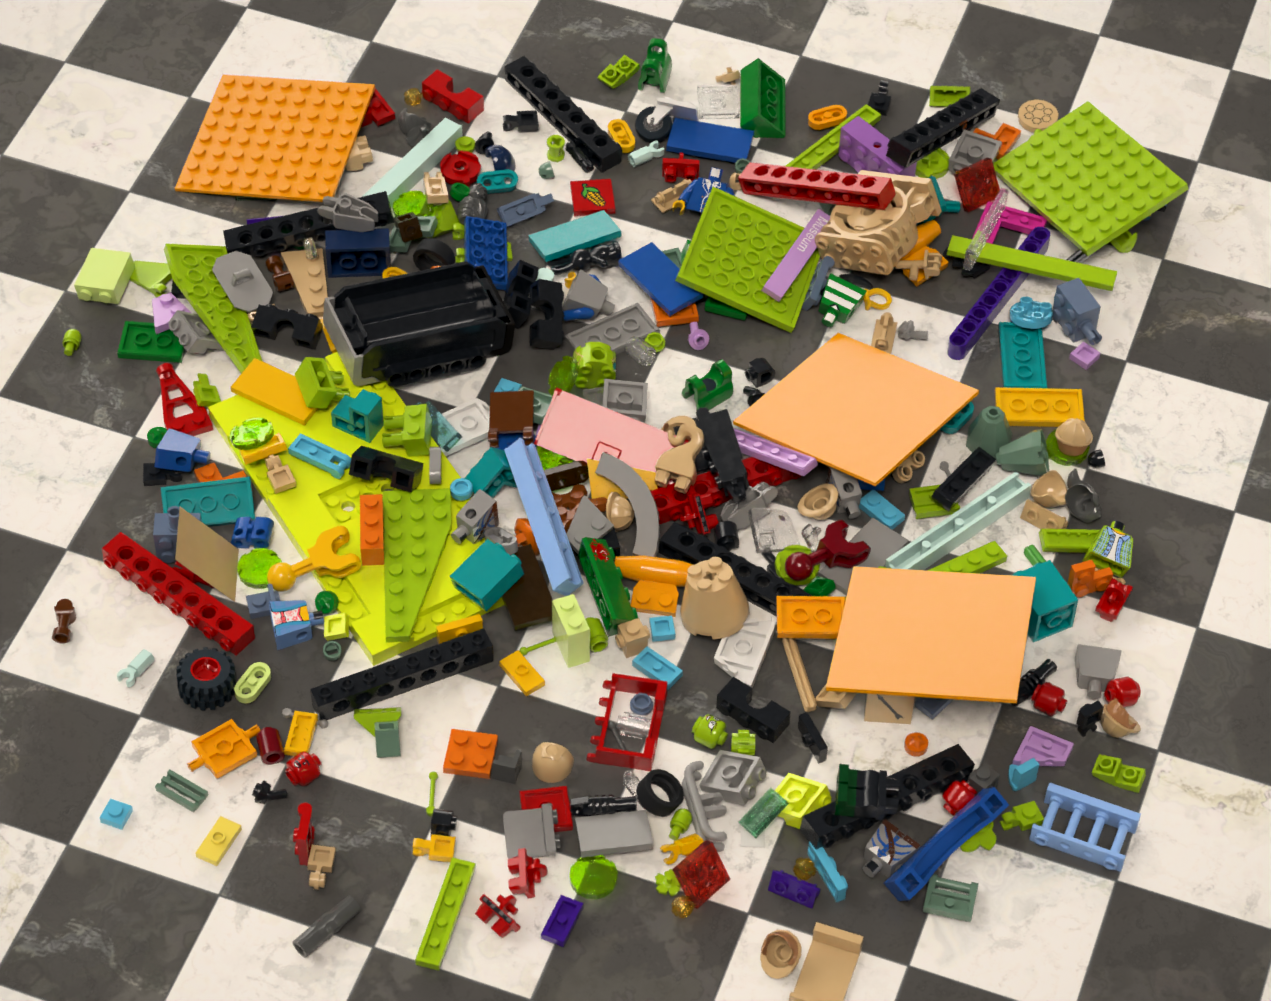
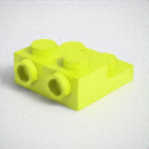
M788 773L766 800L767 803L763 808L766 813L776 814V816L784 818L786 825L800 829L803 816L830 804L832 797L826 784Z

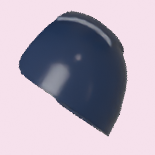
M492 145L485 149L486 157H492L495 171L507 169L515 171V159L507 148L501 145Z

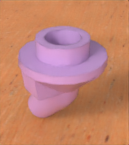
M691 322L689 324L691 334H688V342L693 349L702 350L709 343V335L706 331L698 328L697 322Z

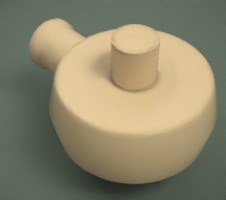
M727 67V72L715 77L717 83L723 81L735 85V80L740 78L739 70H732L731 67Z

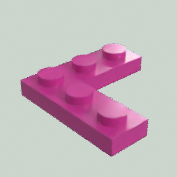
M988 201L972 240L994 244L1001 227L1030 234L1036 227H1045L1047 220L1043 216Z

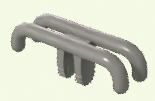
M695 761L690 763L684 771L682 781L684 797L688 810L692 814L695 832L703 838L705 849L711 852H721L725 848L722 842L714 843L710 840L725 841L727 834L725 832L713 831L707 819L725 815L727 809L723 804L716 805L723 800L721 793L715 792L699 795L695 781L701 779L702 775L697 770L703 769L704 763L702 761Z

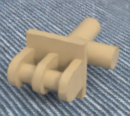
M925 250L924 260H899L895 267L896 269H910L909 279L913 281L918 279V270L924 269L925 279H929V276L940 275L939 268L941 267L942 255L940 253H929L928 250Z

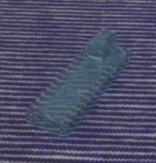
M428 400L425 404H427L432 418L431 436L448 452L463 436Z

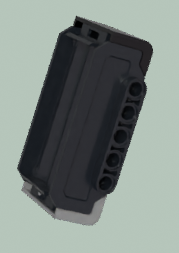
M465 261L344 286L334 297L325 298L323 324L353 384L356 386L386 380L389 386L396 387L474 370L483 366L486 358L506 354L512 348L515 322L484 265L475 268L474 265Z

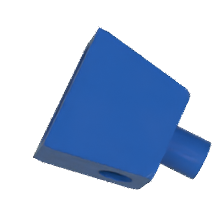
M169 428L156 448L154 467L190 472L196 462L208 465L211 453L200 450V438Z

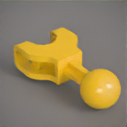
M337 526L322 532L317 538L316 544L312 548L307 549L310 558L294 565L280 562L271 566L267 573L268 584H272L274 590L283 592L293 587L297 577L316 570L319 577L327 574L336 578H343L358 571L361 567V561L357 555L350 553L339 556L336 554L338 548L349 541L348 529L344 526Z

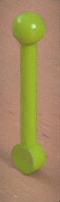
M554 636V638L527 648L521 647L519 651L525 656L532 650L556 642V638Z
M434 771L429 773L431 783L429 806L426 808L428 816H432L435 809V780L438 778V774Z

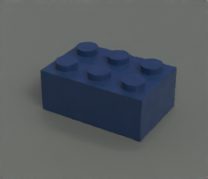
M377 228L366 232L350 230L325 231L328 278L382 276L383 271L391 267L389 228Z

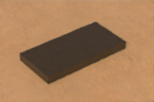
M529 544L518 547V551L514 555L521 560L524 575L502 596L514 630L552 621L553 599L532 546Z

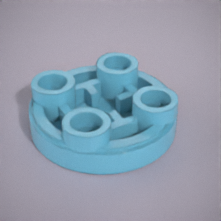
M1021 297L1020 302L1010 308V320L1020 327L1038 329L1046 327L1052 322V304L1048 302L1041 303L1033 301L1030 297Z

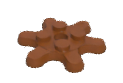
M578 484L573 486L571 492L559 495L552 492L566 534L582 497L588 494L584 485ZM588 498L601 512L606 511L607 498Z

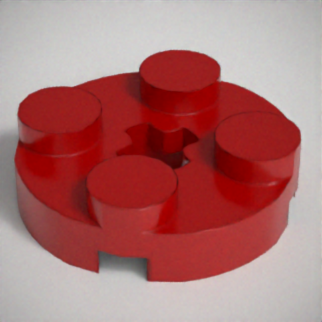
M458 151V154L451 155L449 153L442 158L440 171L445 178V182L451 185L462 183L470 187L471 183H474L481 174V163H479L478 157L468 151Z

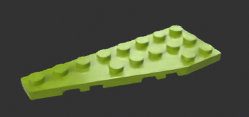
M165 244L163 250L173 281L241 374L254 358L262 361L247 312L234 308L212 272L216 258L228 254L226 246Z
M450 488L418 489L412 492L404 490L383 491L386 642L410 641L418 620L417 616L424 604L425 595L429 591L439 564V558L446 546L447 537L452 530Z

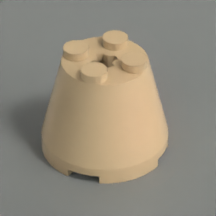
M712 557L688 568L680 610L682 623L686 630L695 636L697 634L712 636V639L725 638L741 630L743 623L750 614L749 603L731 567L723 562L721 558Z

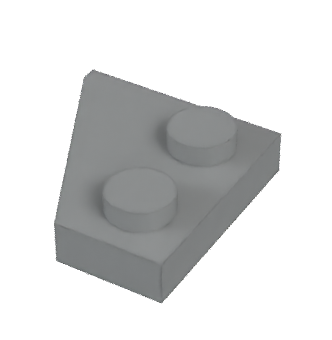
M584 495L567 531L570 546L579 554L582 538L601 539L613 530L614 525Z

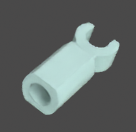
M653 141L649 147L645 146L629 153V163L633 167H637L652 160L653 157H661L664 155V148L657 149L659 142Z
M143 649L128 664V668L122 669L117 673V680L120 682L123 678L128 677L126 685L128 688L132 687L135 684V678L139 677L155 661L152 653Z

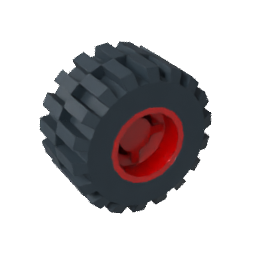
M203 647V650H198L197 648L193 650V653L188 652L185 654V659L181 658L179 661V666L176 669L179 696L183 698V702L186 705L191 704V708L196 709L200 707V710L204 711L206 708L215 710L216 706L221 708L224 706L225 701L229 702L232 699L231 695H235V665L232 663V658L226 656V652H218L217 648H212V650H209L208 647Z

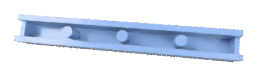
M519 438L508 448H505L504 451L552 589L564 596H569L583 585L584 582L535 444L531 443L529 446H526L524 440Z

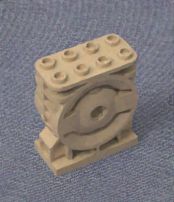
M860 170L858 174L891 178L896 195L885 210L836 205L831 212L828 223L815 236V243L821 259L826 256L833 258L835 262L833 267L888 275L893 271V266H896L899 260L911 251L918 239L916 223L928 219L930 215L939 216L942 210L932 180L929 178Z

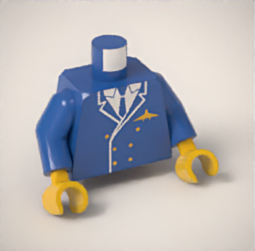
M711 167L709 178L699 177L698 180H693L683 190L679 199L673 203L672 212H674L675 208L679 207L681 208L680 215H683L685 206L686 209L702 212L712 187L735 196L733 189L730 188V184L720 182L723 170Z

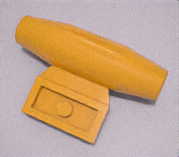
M930 220L917 226V242L911 251L900 260H924L925 250H928L929 253H939L936 249L927 247L941 234V228L935 220ZM943 256L940 261V272L947 268L949 263ZM902 269L903 274L909 279L910 269ZM924 269L918 270L917 280H910L916 287L928 280L925 279Z
M644 555L616 556L615 566L621 569L622 576L638 582L633 588L631 608L634 607L636 612L676 616L679 598L676 587H685L688 568L693 564L680 560Z

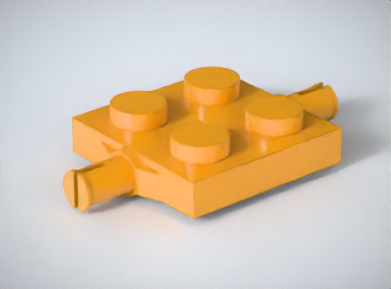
M230 719L196 738L191 743L199 757L187 763L189 770L193 772L204 765L218 779L257 757V751L250 743V739L257 735L260 728L256 724L244 731Z

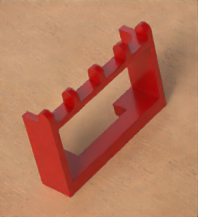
M612 673V681L605 680L602 685L604 689L610 690L609 698L601 697L599 699V705L607 707L605 717L597 716L594 722L596 725L602 726L601 736H592L590 740L592 744L598 745L596 747V754L588 753L586 760L593 763L651 771L667 698L668 681ZM616 691L634 694L645 693L648 696L655 697L648 738H646L643 753L604 747Z

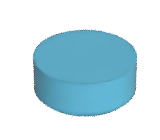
M465 478L454 480L450 485L451 496L460 501L469 499L473 493L472 483Z

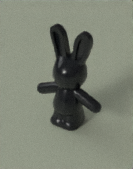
M613 241L610 245L592 246L590 251L580 248L572 252L567 258H557L548 261L547 264L551 267L554 275H561L572 270L579 272L580 269L585 272L591 265L609 268L613 264L618 265V260L622 259L621 248L618 241Z

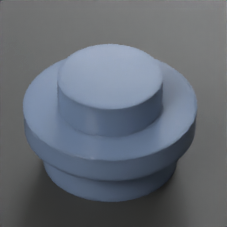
M645 693L636 694L630 701V709L636 715H647L653 709V701Z

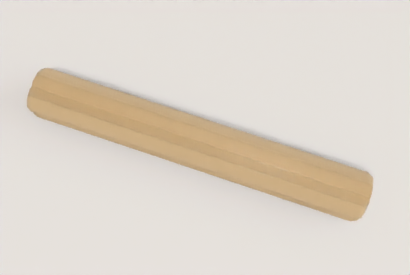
M782 638L804 710L806 712L815 711L817 704L795 638Z

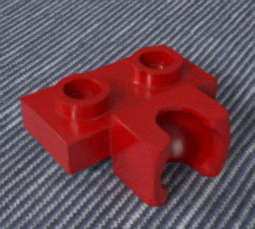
M376 88L360 128L371 124L372 120L377 126H380L395 119V112Z

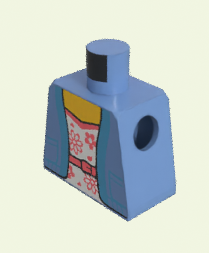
M304 600L269 602L277 650L311 640V626L324 624L322 610L308 613L307 603Z

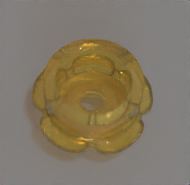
M411 88L404 93V101L411 106L418 105L421 102L423 93L418 88Z
M802 857L796 859V864L793 867L796 877L801 880H808L815 876L816 868L811 859H803Z
M688 895L678 896L672 902V913L676 917L686 918L694 909V903Z

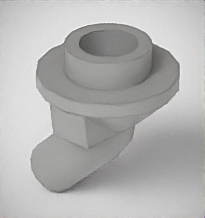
M912 320L904 321L898 328V337L905 338L906 340L909 338L928 339V331H914V322Z

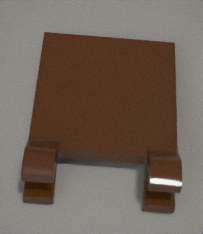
M534 390L490 392L488 431L490 447L498 448L499 434L523 433L525 445L534 444Z

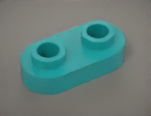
M508 169L483 172L478 176L477 184L481 183L487 188L488 194L509 192L516 189L518 175Z
M970 401L940 428L941 431L947 434L958 432L972 418L974 412L973 403Z

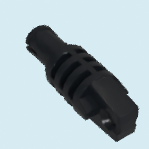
M1046 659L1038 668L1030 669L1021 677L1017 703H1011L1013 706H1017L1031 697L1037 685L1045 683V679L1057 671L1054 661Z
M608 794V797H605V795H602V797L595 795L592 798L591 795H588L586 797L570 799L571 815L593 816V814L605 815L607 813L637 811L636 796L615 797L612 794Z

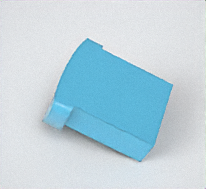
M1035 758L1019 766L1010 765L1008 780L1013 791H1018L1036 781L1040 764Z

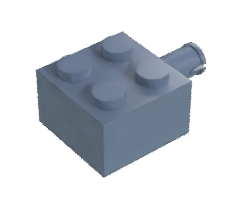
M1080 278L1057 285L1052 317L1061 325L1064 334L1069 336L1073 343L1087 338L1089 343L1094 345L1102 340L1101 334L1096 330L1101 306Z
M178 506L170 507L167 510L168 513H155L153 529L157 557L165 563L176 562L175 555L180 509ZM190 513L202 522L201 513Z

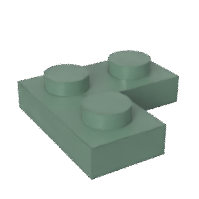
M417 216L423 234L422 237H432L438 224L436 216ZM394 225L389 236L390 252H407L411 241L403 242L399 230Z

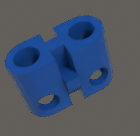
M251 517L237 518L231 544L237 548L249 549L250 545H253L255 549L267 548L270 543L274 521L268 517H256L255 520H251Z

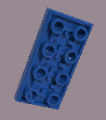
M675 117L666 151L736 163L739 159H748L754 131Z
M466 216L464 220L465 261L475 266L479 279L486 277L491 288L506 290L508 281L506 223Z
M653 242L618 260V266L669 316L703 298V293L675 281L679 268Z

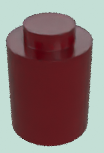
M272 727L261 729L257 733L256 739L262 762L267 765L281 762L285 758V753L279 731Z

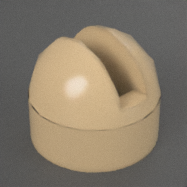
M733 173L730 177L729 184L734 190H742L740 183L736 182L740 175L739 173Z

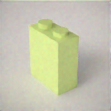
M91 248L74 284L78 298L85 301L119 304L135 268L131 253Z
M572 594L552 600V633L556 638L567 667L570 668L590 662V628L575 595Z

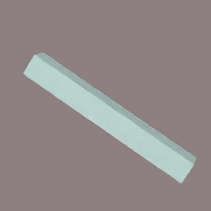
M444 118L363 196L386 191L392 208L424 177V172H430L445 155L455 148L456 140L463 137L462 125Z
M1014 472L887 558L885 567H890L891 569L925 570L1029 499L1031 484L1029 482L1025 484L1019 478V474Z

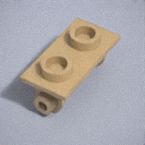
M684 179L681 183L676 184L673 189L670 187L662 192H658L651 201L664 213L672 209L673 203L679 199L683 190L692 181Z
M885 312L881 319L876 320L871 343L872 347L889 354L892 352L898 323L893 322L891 313Z
M1029 499L1026 500L1020 516L1021 519L1040 529H1066L1069 524L1066 517H1061L1038 505L1036 501L1032 502Z

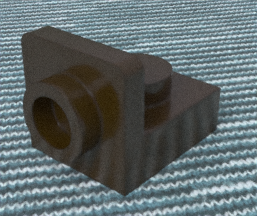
M413 212L393 218L394 225L399 230L403 242L423 236L418 217Z

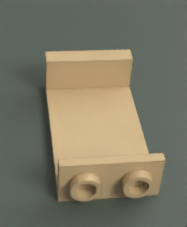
M816 922L809 951L794 992L790 993L789 1001H844L862 950L863 936Z

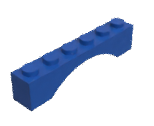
M995 787L982 789L884 882L885 886L898 901L910 900L927 884L934 872L954 851L979 830L991 823L1009 804Z

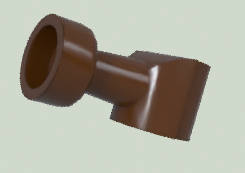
M278 255L269 257L265 265L270 272L274 273L272 280L277 292L293 288V278L289 271H283L281 257Z
M65 598L59 600L56 606H54L58 627L53 629L52 639L62 644L70 641L71 631L68 629V625L76 620L72 601Z

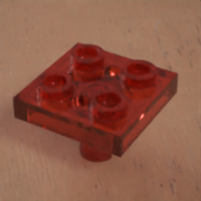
M985 158L954 173L962 206L966 212H970L987 204L988 201L991 202L1002 196L992 158Z
M705 840L672 869L690 906L696 909L730 880L713 842Z

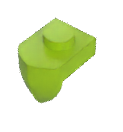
M1127 230L1110 242L1119 252L1128 253L1135 246L1138 235L1136 232L1132 235Z

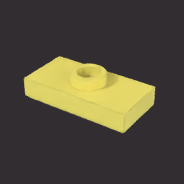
M220 816L195 852L196 857L218 866L241 832V825Z

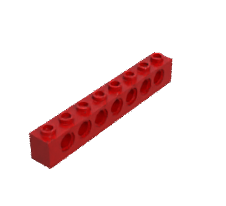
M749 162L738 177L743 194L885 210L896 195L892 180L889 177Z
M754 457L742 460L747 471V480L751 487H755L761 482L768 483L769 487L778 486L783 482L798 479L802 476ZM710 471L697 475L694 486L691 485L686 494L676 491L674 489L675 483L651 491L658 508L659 524L678 520L680 516L685 514L683 506L690 505L687 497L688 494H711L713 505L704 509L719 506L731 498L729 496L725 497L722 489H717L714 480L716 475H711Z
M118 533L102 547L103 562L108 568L115 569L125 580L135 583L139 590L149 593L157 603H163L174 615L181 616L191 627H196L202 631L206 638L213 639L219 643L223 650L230 651L237 656L255 639L254 626L124 533Z

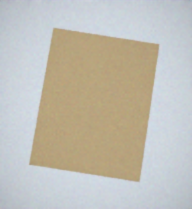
M180 507L175 560L235 602L239 549Z

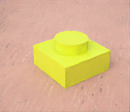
M346 613L324 616V638L327 641L349 637V616Z

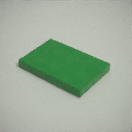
M125 321L117 355L118 358L182 363L185 349L179 343V338L170 329L156 334L154 323Z

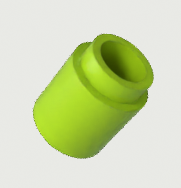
M586 618L585 620L590 628V649L592 652H600L608 646L607 634L600 619Z

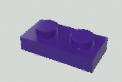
M560 895L541 933V939L564 947L583 910V903Z

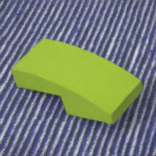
M623 55L614 66L609 64L597 78L614 89L630 79L640 69V65L626 55Z
M1099 754L1092 770V775L1113 786L1139 793L1146 776V771L1143 768L1123 765L1121 758Z

